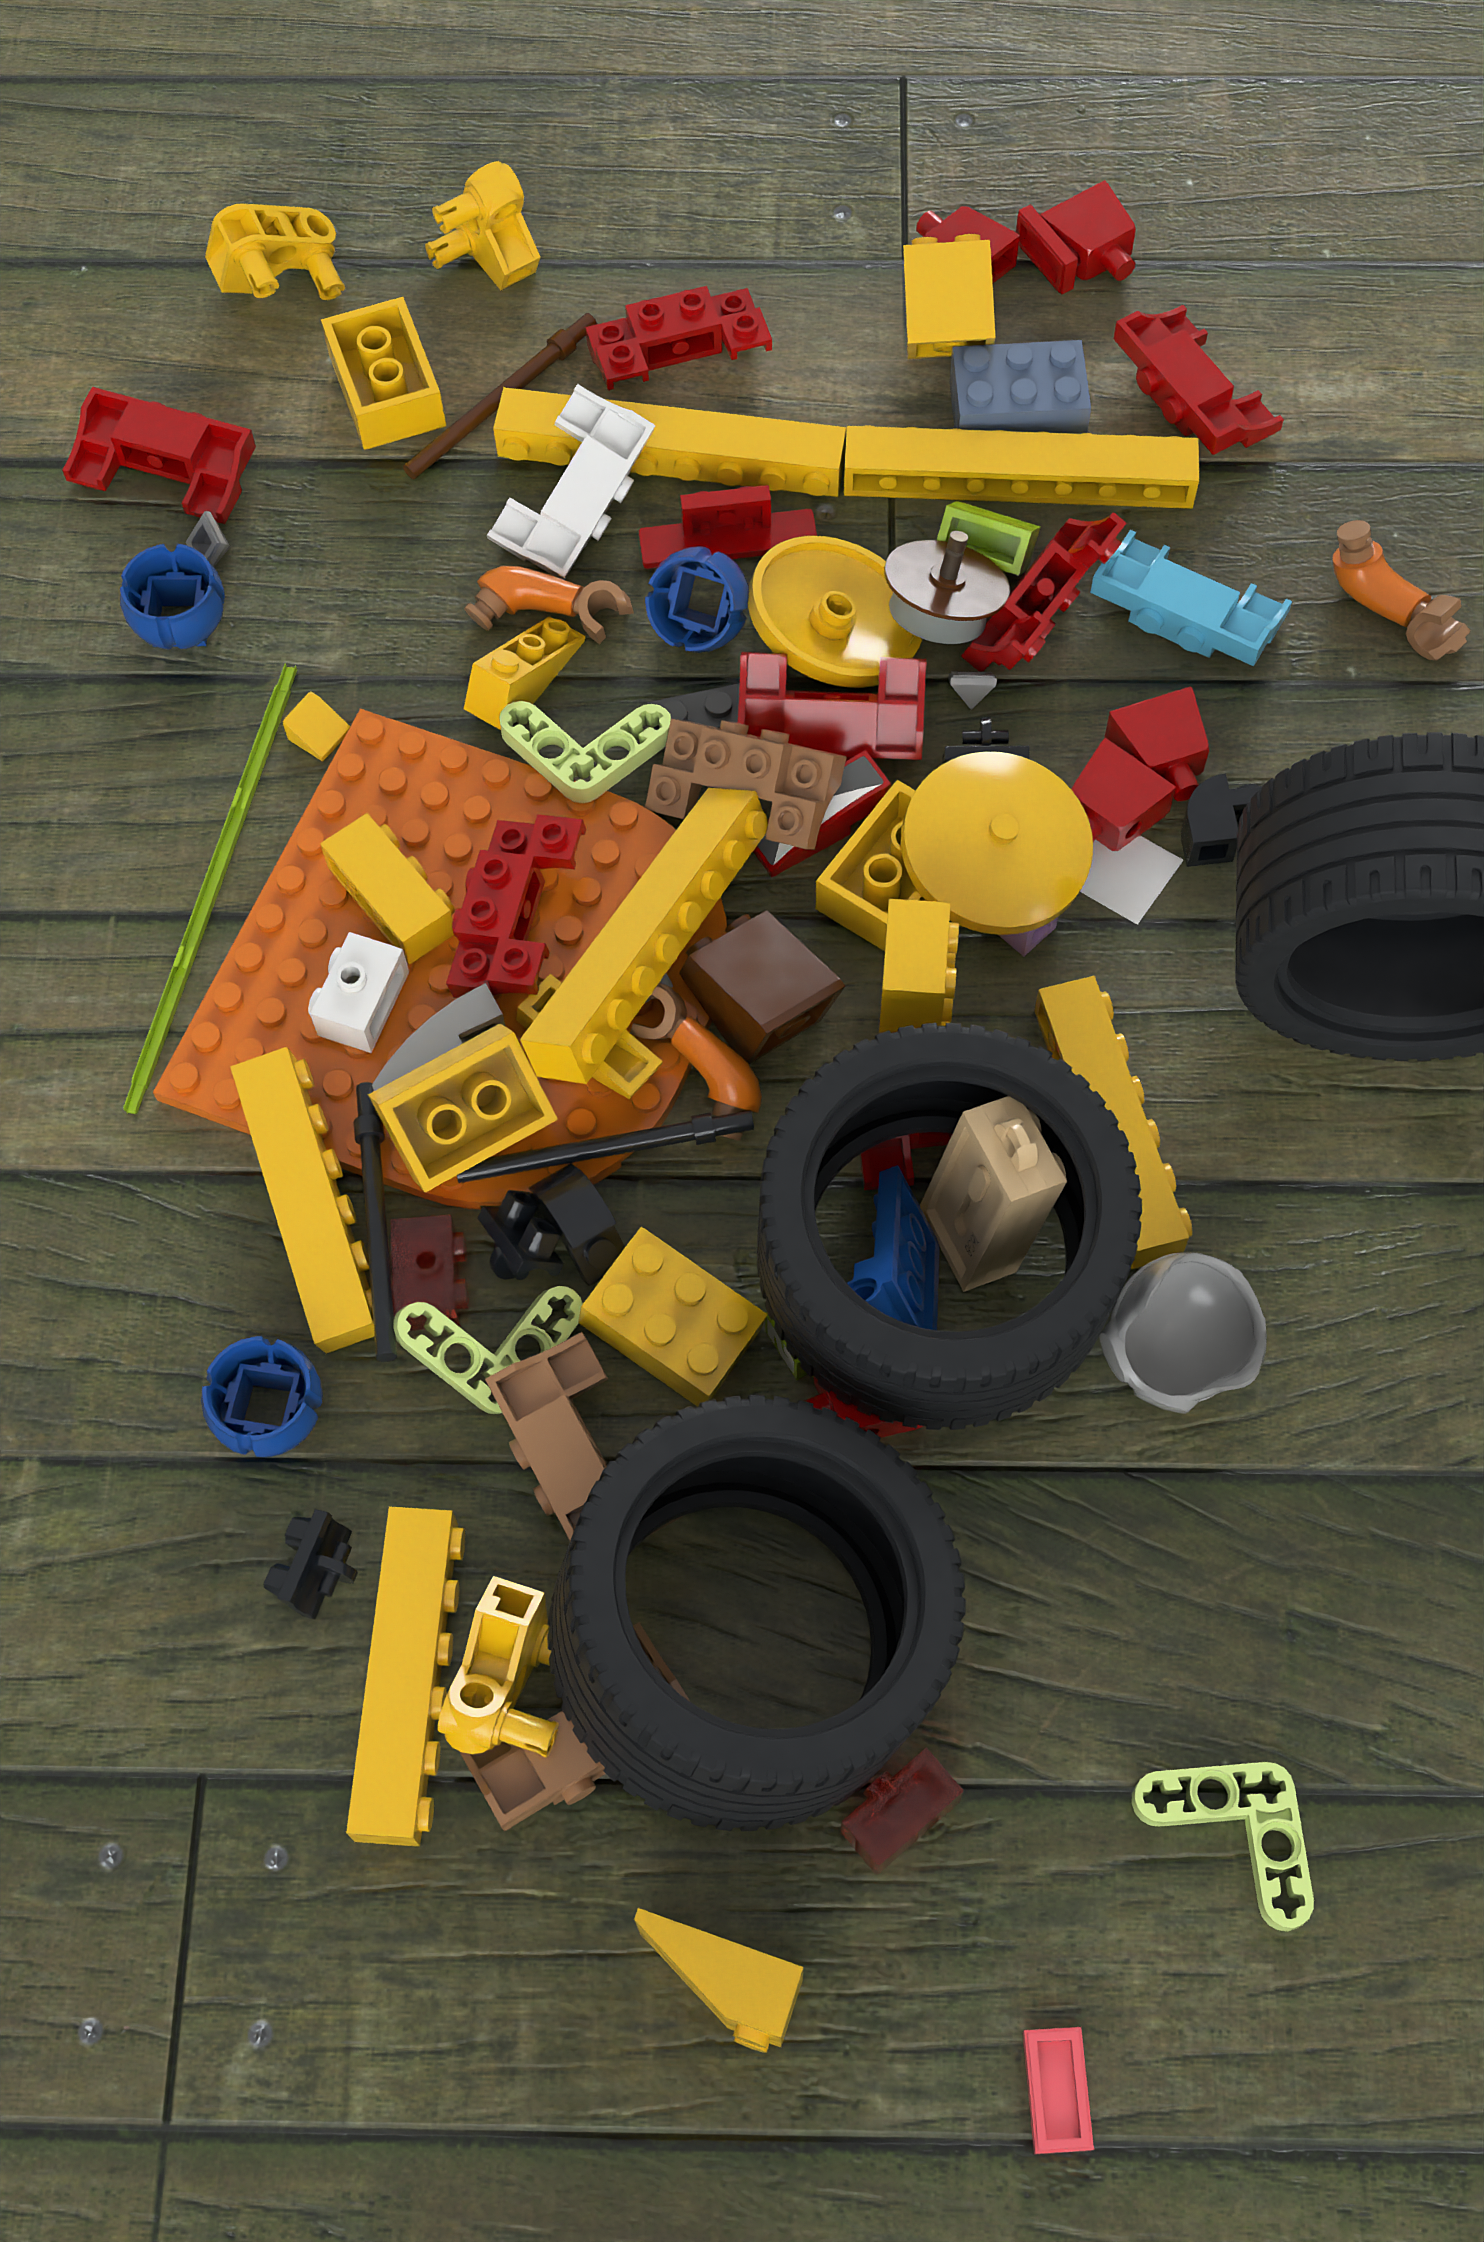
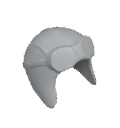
M1193 1252L1173 1253L1162 1256L1147 1263L1134 1273L1122 1288L1112 1309L1111 1319L1099 1335L1104 1356L1119 1381L1127 1383L1133 1389L1134 1395L1145 1402L1177 1413H1188L1200 1401L1223 1391L1239 1389L1251 1384L1260 1372L1266 1353L1267 1342L1265 1317L1251 1285L1241 1271L1221 1259Z

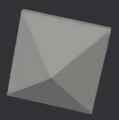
M204 511L186 541L187 546L202 553L213 567L231 547L209 511Z
M951 671V673H948L950 685L971 710L997 683V678L992 672Z

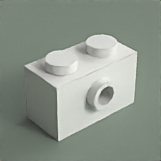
M349 932L342 948L337 947L333 951L328 965L329 975L323 987H318L313 992L309 1002L308 1013L311 1016L318 1036L372 1053L409 974V969L403 949Z

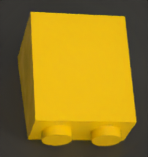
M964 234L956 236L955 242L937 243V238L920 237L913 239L912 245H903L908 359L952 357V347L993 345L995 343V318L990 240H980V235Z

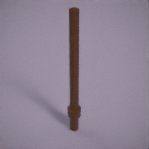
M585 313L566 330L559 329L547 339V346L404 464L403 469L411 479H416L496 412L499 407L503 387L523 389L556 360L563 361L577 349L576 344L586 336L585 327L597 325L595 318L590 313Z

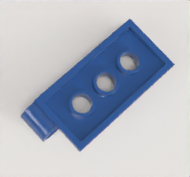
M897 1165L879 1172L878 1193L874 1194L877 1218L876 1221L872 1222V1232L875 1238L874 1257L855 1263L853 1280L847 1282V1284L857 1295L884 1314L903 1323L937 1331L939 1243L902 1171Z

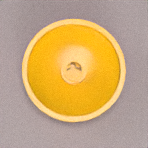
M803 536L783 541L771 548L761 558L750 580L748 610L759 636L773 653L787 654V664L790 667L815 680L850 688L879 685L880 657L914 658L922 642V638L911 634L901 627L890 612L889 602L893 591L888 586L884 575L886 561L870 550L849 541L826 536Z
M978 752L963 755L942 764L922 781L912 796L903 819L901 852L907 873L925 901L950 903V921L981 933L1011 935L1032 931L1048 924L1060 916L1072 904L1082 889L1091 868L1093 838L1089 820L1080 801L1066 783L1053 772L1021 756L1002 752Z

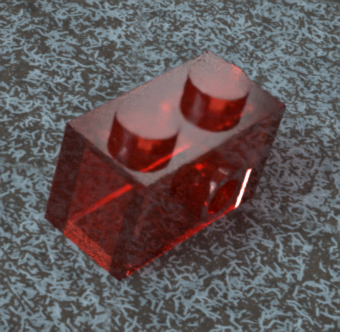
M451 1214L390 1219L394 1317L399 1310L409 1304L425 1302L437 1308L456 1325L461 1327L460 1309L469 1308L466 1278L459 1279L458 1262L467 1261L465 1232H456ZM421 1314L416 1318L407 1317L406 1321L411 1325L410 1331L426 1330L424 1324L427 1318Z
M926 1747L894 1776L887 1771L878 1777L863 1792L867 1800L842 1821L840 1832L872 1871L878 1875L958 1805L964 1790Z

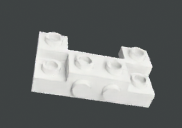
M579 384L576 385L573 394L560 416L557 417L554 425L582 443L541 510V515L509 497L505 508L493 528L487 534V539L521 560L525 561L527 559L554 577L563 580L567 577L590 538L593 537L599 541L612 519L605 513L614 499L621 503L634 482L628 476L630 470L655 428L653 423L634 411L615 405Z

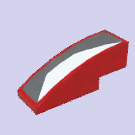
M866 750L845 762L841 785L827 807L818 833L815 850L766 840L765 834L753 853L771 877L780 874L849 836L851 825L868 816L891 788L890 781Z

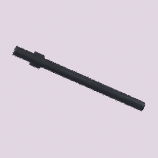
M364 1082L356 1086L358 1117L353 1122L355 1142L360 1145L376 1359L381 1362H389L397 1358V1348L393 1327L394 1310L380 1143L385 1140L384 1124L368 1094L373 1092V1083Z
M749 1110L712 1117L711 1112L691 1116L692 1121L490 1157L458 1174L457 1179L459 1183L690 1141H695L696 1145L716 1142L715 1137L754 1130L752 1113Z

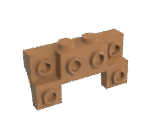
M671 719L663 763L653 764L645 808L652 812L685 819L697 803L702 785L713 788L756 791L759 799L772 801L765 839L803 849L815 850L825 812L841 785L846 756L788 744L790 735L762 729L760 737L748 735L749 726L745 724L721 720L720 728L686 720Z
M582 1332L546 1351L513 1363L485 1379L516 1437L509 1442L516 1460L523 1470L531 1466L540 1485L533 1488L538 1502L547 1516L556 1513L569 1540H571L580 1513L596 1481H599L602 1471L607 1466L573 1402L574 1398L608 1380L591 1345ZM676 1518V1519H674V1520H672V1521L666 1523L665 1525L661 1526L660 1528H658V1529L655 1530L654 1532H656V1531L662 1529L663 1527H665V1526L671 1524L672 1522L678 1520L679 1518Z
M640 1622L633 1625L640 1645L654 1668L671 1687L690 1701L678 1680L652 1644ZM563 1710L548 1719L551 1722H558L559 1726L553 1748L547 1758L542 1757L541 1754L505 1742H501L499 1746L495 1745L492 1750L489 1749L483 1753L468 1754L460 1752L504 1832L550 1803H553L555 1806L565 1800L567 1805H571L580 1801L595 1790L596 1786L593 1781L606 1774L603 1772L605 1767L600 1762L595 1763L586 1752L588 1749L586 1744L579 1742L573 1732L574 1725L572 1721H567Z

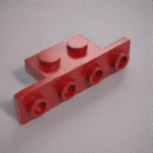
M769 485L744 486L738 489L712 492L700 491L694 494L680 495L682 523L639 529L642 562L645 569L657 568L671 554L689 547H706L710 549L712 555L719 551L731 559L764 556L777 544L792 538L817 536L813 510L802 509L771 513Z

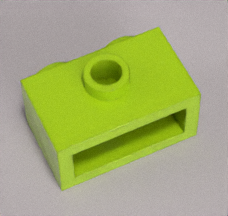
M955 501L946 505L937 540L948 542L952 531H962L968 536L966 547L983 554L1002 571L1019 576L1028 570L1041 526Z

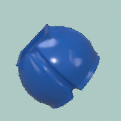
M159 544L137 554L127 564L121 575L123 581L122 587H120V606L127 624L141 639L153 645V647L167 650L172 647H179V649L183 650L194 646H206L207 638L215 631L223 616L225 592L218 572L202 553L183 544H178L172 552L167 550L165 544ZM162 606H194L186 612L175 616H161Z
M698 546L685 548L673 553L660 563L648 583L654 590L648 592V596L645 597L647 616L658 636L671 646L681 647L685 644V651L696 653L710 652L729 643L738 635L745 624L747 617L743 610L748 608L749 585L737 563L719 551L712 555L710 549ZM695 576L724 584L717 617L688 608Z
M262 1336L242 1339L220 1352L208 1367L206 1379L211 1385L202 1386L201 1404L203 1416L211 1432L221 1444L230 1450L244 1455L253 1450L256 1457L266 1458L281 1455L298 1446L315 1427L318 1415L314 1409L321 1406L323 1399L321 1380L312 1362L301 1350L279 1339L271 1345L268 1339H264ZM253 1386L290 1392L281 1426L244 1420Z

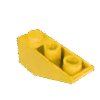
M550 616L473 663L463 709L501 730L499 716L506 705L517 701L534 704L581 647L586 636L570 628L562 620L554 619Z

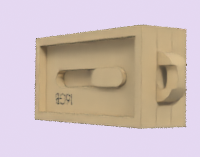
M1010 1096L962 1112L920 1204L963 1292L1017 1272L1067 1183L1064 1165L1056 1153H1051L1041 1135V1125L1037 1115L1031 1109H1027L1024 1104Z

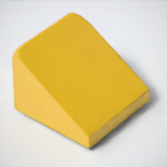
M311 691L283 720L288 740L322 762L342 742L350 728V725L329 705Z

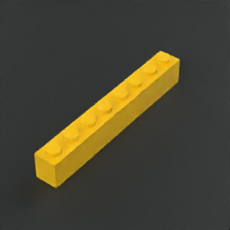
M503 387L493 427L498 457L517 461L546 462L559 466L569 465L582 442L559 429L554 424L571 395ZM605 399L622 408L634 411L655 425L653 433L632 466L631 473L643 476L656 475L680 478L686 481L715 482L728 486L756 487L769 485L770 491L783 490L808 493L813 496L838 497L846 452V427Z
M871 425L847 426L844 496L1193 509L1199 484L1198 438L1097 435L1091 433L1069 434L1044 431L962 430L958 428L875 427Z
M707 788L520 1038L537 1077L582 1084L588 1083L648 997L653 993L668 969L676 961L678 955L693 934L698 930L713 906L743 867L761 839L765 836L768 821L756 791Z

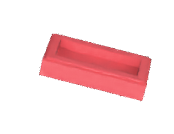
M1081 2027L1024 2030L1022 2033L1034 2154L1093 2151L1094 2145Z

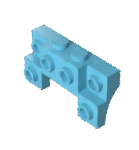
M1132 530L1128 532L1122 544L1105 564L1101 563L1094 574L1090 593L1130 610L1128 622L1137 625L1143 631L1157 634L1179 644L1187 651L1197 652L1208 658L1211 657L1216 649L1252 666L1257 662L1267 643L1270 644L1289 613L1292 601L1285 599L1284 603L1281 604L1256 593L1257 585L1252 583L1237 604L1240 595L1239 591L1167 560L1170 551L1169 546L1164 545L1159 550L1135 539L1136 532Z

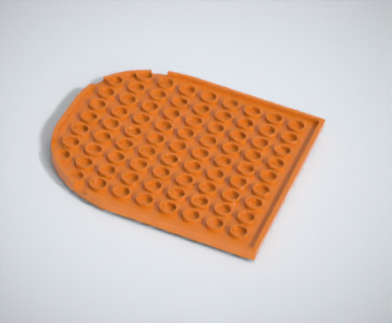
M360 708L153 1091L156 1100L251 1135L230 1066L288 1047L298 1061L306 1060L311 1071L315 1087L307 1090L312 1105H320L329 1131L322 1134L326 1150L333 1149L342 1169L362 1176L360 1145L355 1142L353 1123L358 1117L356 1086L364 1082L373 1083L387 1061L406 1039L431 1016L457 999L453 998L446 985V981L459 941L453 935L408 965L409 974L372 1053L318 1036L311 1016L308 1013V1007L313 992L316 988L323 987L329 975V960L335 948H342L349 932L392 945L329 870L320 843L368 813L379 827L386 824L393 831L400 843V852L406 859L410 856L417 859L428 877L426 882L434 891L438 888L442 889L451 900L456 911L458 908H462L466 895L465 882L467 872L471 867H475L479 851L488 850L497 820L535 824L537 814L583 819L587 830L585 835L580 836L574 856L576 861L575 870L563 868L540 869L545 879V884L527 940L546 943L550 952L548 959H543L537 979V985L539 986L550 973L561 983L565 980L674 834L676 829L638 803L606 791L591 802H573L531 765ZM721 898L713 906L698 930H696L678 955L676 961L666 972L673 984L671 988L680 995L685 1003L687 1010L686 1018L691 1016L707 1029H709L712 1020L679 972L688 958L686 952L692 945L708 936L714 941L726 934L727 921ZM508 993L494 995L493 997L503 1013L505 1026L515 1033L528 1059L520 1041V1038L527 1029L516 1020L518 1006L530 994ZM651 999L644 1003L626 1030L630 1033L633 1023L651 1028L659 1026L665 1014L663 1003L659 999ZM633 1035L660 1058L663 1063L630 1099L608 1088L592 1077L587 1084L537 1077L558 1120L491 1157L661 1127L683 1088L692 1064L671 1044V1038L655 1040ZM385 1126V1140L380 1143L383 1184L430 1201L467 1209L481 1210V1206H500L507 1191L530 1192L529 1187L568 1165L563 1164L459 1183L456 1175L433 1189L424 1192L413 1181ZM633 1152L574 1162L572 1164L580 1169L594 1185L621 1168V1162Z

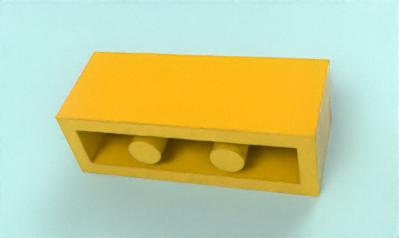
M366 813L320 843L329 870L393 946L403 949L408 965L454 935L452 930V914L455 913V908L451 900L442 889L438 888L434 891L426 882L428 877L421 864L413 856L405 858L399 850L400 843L397 837L386 824L379 827L372 817Z

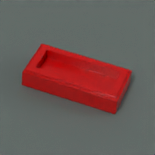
M1031 204L1020 209L1016 225V233L1020 235L1019 247L1058 293L1062 295L1074 289L1078 258Z

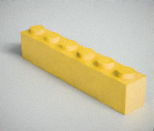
M1095 976L1039 989L1034 1012L1047 1049L1053 1053L1052 1058L1057 1061L1062 1059L1072 1067L1071 1071L1076 1076L1081 1074L1090 1083L1089 1088L1101 1095L1106 1102V1109L1112 1110L1119 1121L1117 1126L1119 1131L1123 1130L1128 1139V1151L1134 1155L1137 1165L1135 1174L1139 1175L1141 1186L1138 1197L1142 1199V1214L1139 1219L1142 1223L1140 1237L1136 1243L1138 1248L1131 1269L1142 1267L1168 1254L1184 1252L1189 1237L1193 1233L1191 1220L1184 1207L1178 1208L1173 1194L1176 1191L1175 1176L1170 1164H1163L1157 1149L1160 1147L1159 1132L1154 1120L1146 1119L1142 1104H1144L1142 1084L1137 1076L1131 1077L1126 1064L1129 1060L1126 1040L1122 1033L1116 1034L1111 1022L1114 1016L1113 1006L1109 994L1106 991L1100 992Z
M284 1047L230 1066L314 1344L327 1354L374 1337L371 1288H369L364 1272L369 1270V1256L362 1240L355 1242L350 1225L357 1222L356 1214L347 1194L341 1196L336 1179L343 1177L335 1151L333 1149L326 1150L322 1134L329 1131L320 1105H312L307 1089L313 1088L315 1085L306 1060L298 1061L288 1047Z
M389 1507L346 1831L354 1842L420 1847L422 1831L430 1832L432 1827L434 1799L433 1797H426L428 1777L429 1775H437L440 1763V1742L433 1741L435 1720H439L447 1695L446 1687H439L442 1666H450L453 1652V1634L446 1633L448 1612L456 1613L459 1601V1581L452 1580L454 1560L463 1559L465 1550V1528H458L457 1520L451 1510Z

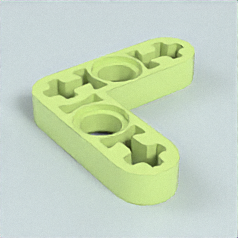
M517 701L506 705L501 711L499 719L502 738L515 752L573 802L586 803L597 799L666 747L671 716L660 705H642L584 748L530 702ZM515 722H518V723H519L518 725H516V726L513 727V723H515ZM528 722H529L530 732L523 726L524 724H526V723H528ZM647 725L649 728L643 731V726ZM657 725H659V729H658V730H655V729L653 728V727H656ZM547 745H557L564 750L560 756L552 759L544 758L539 754V751ZM616 746L624 747L629 751V754L621 760H612L604 755L609 748ZM578 776L581 778L574 782V777ZM590 776L589 782H585L584 780H582Z
M557 1286L543 1291L534 1300L494 1354L437 1308L425 1302H415L399 1310L394 1317L393 1327L396 1341L400 1346L479 1409L488 1414H500L502 1411L497 1401L491 1402L488 1398L491 1395L489 1386L483 1381L478 1380L471 1387L467 1384V1381L479 1372L483 1362L488 1365V1368L480 1373L485 1378L513 1363L519 1362L520 1360L515 1352V1345L523 1335L535 1338L540 1345L541 1352L566 1341L579 1324L578 1320L583 1303L576 1291L566 1286ZM565 1300L567 1304L563 1310L568 1315L567 1319L560 1318L553 1321L546 1331L531 1325L533 1319L538 1325L545 1323L553 1310L548 1305L549 1301ZM421 1314L427 1318L424 1328L434 1337L441 1335L443 1330L449 1334L448 1337L436 1345L432 1355L426 1349L432 1346L434 1342L422 1334L414 1338L407 1334L411 1328L410 1323L406 1321L408 1316L416 1318ZM546 1332L554 1334L555 1338L552 1340ZM452 1344H461L470 1353V1365L463 1373H455L446 1366L444 1360L445 1352Z
M1271 1762L1165 1770L1146 1774L1139 1780L1133 1790L1131 1804L1139 1819L1150 1826L1160 1827L1245 1819L1258 1907L1262 1918L1269 1926L1280 1931L1297 1929L1310 1919L1314 1910V1898L1295 1785L1291 1775L1284 1767ZM1262 1775L1268 1776L1271 1785H1279L1281 1788V1792L1273 1798L1272 1804L1266 1802L1263 1794H1249L1242 1799L1246 1807L1240 1808L1238 1807L1239 1787L1234 1777H1242L1241 1788L1257 1786L1262 1781ZM1214 1779L1222 1783L1226 1788L1228 1800L1223 1808L1217 1810L1209 1809L1200 1802L1197 1791L1202 1781ZM1179 1781L1188 1782L1186 1800L1191 1812H1183L1184 1800L1167 1803L1163 1813H1156L1154 1804L1144 1802L1143 1797L1149 1795L1152 1785H1159L1162 1794L1170 1795L1179 1794L1182 1790ZM1272 1830L1280 1831L1289 1838L1292 1845L1289 1859L1278 1862L1271 1860L1265 1855L1261 1845L1263 1835L1266 1832ZM1292 1868L1296 1870L1297 1877L1289 1876L1285 1880L1289 1898H1298L1300 1902V1907L1292 1911L1291 1919L1285 1917L1283 1909L1273 1908L1272 1900L1281 1894L1279 1877L1268 1881L1266 1872L1279 1874Z

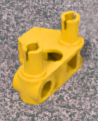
M499 161L481 167L467 179L463 194L432 208L437 225L443 222L440 230L446 234L425 244L429 259L436 258L432 262L436 269H440L443 265L468 253L474 257L500 291L536 273L540 255L521 213L524 204L523 190L511 167Z
M234 204L224 208L214 217L205 258L222 293H253L256 298L268 297L276 292L275 289L279 288V283L275 277L286 269L309 270L322 300L334 299L342 294L341 291L345 290V285L331 261L335 253V247L332 242L336 238V231L332 222L320 211L305 207Z
M495 1576L491 1579L475 1610L462 1665L449 1688L439 1716L438 1731L445 1734L446 1741L452 1748L462 1753L477 1754L489 1749L492 1750L495 1745L499 1746L501 1742H505L541 1754L545 1758L549 1756L557 1736L559 1723L513 1709L533 1668H537L540 1663L550 1666L549 1657L551 1650L548 1649L547 1642L550 1626L548 1625L544 1592Z

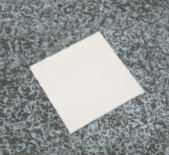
M1140 835L1119 851H1111L1095 840L1093 842L1091 868L1080 892L1138 925L1181 865L1183 859Z

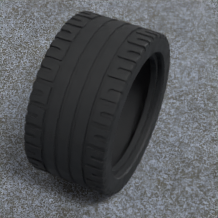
M1427 732V735L1402 733V736L1394 737L1393 735L1378 736L1377 740L1371 741L1367 738L1354 741L1353 745L1342 744L1332 747L1329 752L1323 750L1313 754L1309 760L1302 759L1294 763L1291 769L1285 768L1275 776V779L1271 778L1262 786V789H1259L1247 803L1240 817L1237 829L1235 983L1238 994L1247 1009L1255 1018L1263 1022L1265 1026L1273 1031L1277 1030L1278 1034L1286 1038H1293L1295 1042L1300 1044H1310L1312 1048L1322 1051L1327 1049L1330 1053L1339 1055L1346 1053L1350 1054L1351 1057H1372L1373 1060L1385 1061L1387 1058L1394 1059V1061H1408L1409 1059L1431 1061V1058L1447 1060L1453 1059L1455 1056L1465 1058L1476 1056V1053L1484 1054V736L1475 735L1474 737H1467V734L1464 733L1443 735L1442 732Z
M937 1023L922 1024L920 1028H914L913 1025L900 1027L894 1033L886 1031L875 1035V1039L870 1041L864 1039L854 1044L852 1050L848 1051L845 1049L834 1056L833 1062L823 1064L815 1071L813 1079L808 1078L799 1088L798 1096H793L785 1107V1116H780L774 1128V1136L770 1137L761 1173L757 1237L758 1277H760L762 1297L766 1299V1310L769 1318L774 1320V1329L780 1340H785L787 1351L794 1360L798 1359L801 1362L800 1367L809 1377L814 1376L818 1379L817 1384L827 1392L832 1391L837 1394L836 1398L847 1405L852 1403L857 1406L858 1411L869 1416L871 1413L880 1416L879 1420L892 1424L894 1421L903 1422L902 1426L917 1428V1425L926 1426L927 1430H941V1427H949L950 1430L965 1429L966 1425L973 1424V1427L987 1425L993 1419L998 1422L1011 1417L1015 1411L1021 1413L1032 1407L1034 1401H1042L1052 1393L1055 1387L1059 1388L1069 1379L1071 1372H1075L1083 1363L1086 1355L1090 1353L1131 1270V1265L1138 1248L1136 1243L1141 1231L1142 1222L1139 1219L1142 1214V1199L1138 1197L1141 1191L1139 1175L1135 1174L1137 1165L1134 1155L1128 1151V1139L1123 1130L1119 1131L1117 1127L1119 1121L1112 1110L1106 1109L1105 1100L1097 1091L1093 1092L1089 1088L1090 1083L1081 1074L1076 1076L1071 1071L1072 1067L1062 1059L1057 1061L1052 1058L1053 1053L1040 1046L1037 1049L1030 1045V1041L1019 1036L1014 1039L1008 1037L1007 1032L997 1029L991 1032L985 1030L984 1026L970 1024L969 1028L961 1027V1023H946L945 1026H937ZM1007 1096L1024 1104L1027 1109H1031L1037 1115L1041 1125V1135L1051 1153H1056L1060 1157L1066 1172L1067 1183L1054 1204L1065 1244L1064 1278L1057 1287L1038 1305L1008 1322L989 1328L961 1332L936 1331L903 1323L874 1308L857 1295L843 1280L830 1261L820 1239L815 1218L818 1203L835 1176L855 1157L884 1141L915 1133L935 1132L953 1134L962 1112Z
M749 1395L747 1399H741L740 1396L724 1397L721 1402H716L713 1399L701 1402L694 1409L692 1406L678 1410L674 1417L666 1416L655 1422L651 1430L649 1428L643 1430L635 1436L632 1444L627 1443L617 1453L615 1461L609 1462L602 1471L599 1481H596L580 1513L553 1589L552 1604L548 1616L550 1628L547 1634L548 1649L551 1650L549 1664L551 1674H555L553 1684L557 1697L562 1698L563 1704L561 1708L567 1721H572L574 1734L580 1743L584 1742L588 1747L586 1752L594 1762H600L605 1767L603 1772L614 1782L619 1780L624 1785L622 1789L633 1797L638 1795L645 1799L644 1804L655 1810L661 1808L668 1811V1816L680 1821L682 1818L689 1819L693 1825L706 1828L710 1824L715 1825L717 1830L731 1831L733 1828H740L741 1831H757L759 1827H765L766 1830L781 1828L788 1822L790 1825L804 1822L810 1815L817 1817L827 1812L833 1805L838 1806L854 1792H858L866 1785L927 1717V1714L933 1709L940 1698V1693L946 1687L952 1674L951 1668L956 1664L960 1651L957 1645L963 1638L965 1625L961 1622L966 1614V1599L962 1597V1593L965 1590L964 1574L960 1573L959 1567L962 1565L959 1550L957 1548L954 1549L953 1545L955 1537L950 1525H946L943 1520L945 1514L939 1502L934 1503L931 1498L933 1493L925 1481L920 1482L916 1477L918 1472L909 1462L904 1463L899 1458L901 1454L890 1444L886 1447L880 1442L881 1437L869 1429L866 1432L859 1428L860 1423L848 1417L844 1420L836 1416L837 1412L825 1407L821 1410L814 1408L813 1403L801 1400L794 1403L789 1402V1398L773 1396L772 1399H765L764 1395ZM719 1507L756 1509L777 1515L804 1528L825 1544L842 1562L852 1577L866 1609L870 1627L871 1656L868 1677L860 1700L843 1712L824 1721L789 1729L748 1727L721 1719L695 1706L664 1680L640 1645L629 1616L626 1599L625 1574L627 1558L647 1536L661 1526L686 1514L704 1509Z

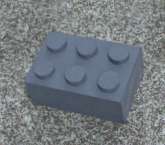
M1082 340L952 347L949 383L954 428L1013 432L1044 431L1069 434L1088 432L1091 403Z

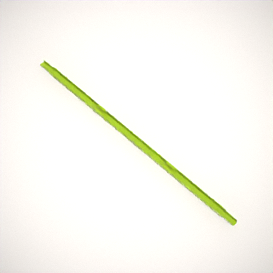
M286 663L284 664L279 681L273 689L131 1081L132 1085L123 1107L127 1113H138L145 1091L151 1082L291 694L290 689L297 673L296 665L293 668L287 667Z

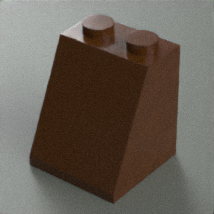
M767 910L752 919L749 914L739 917L727 926L725 935L714 941L708 936L696 942L687 950L688 958L679 972L728 1045L748 1064H751L819 1023L846 987L833 971Z

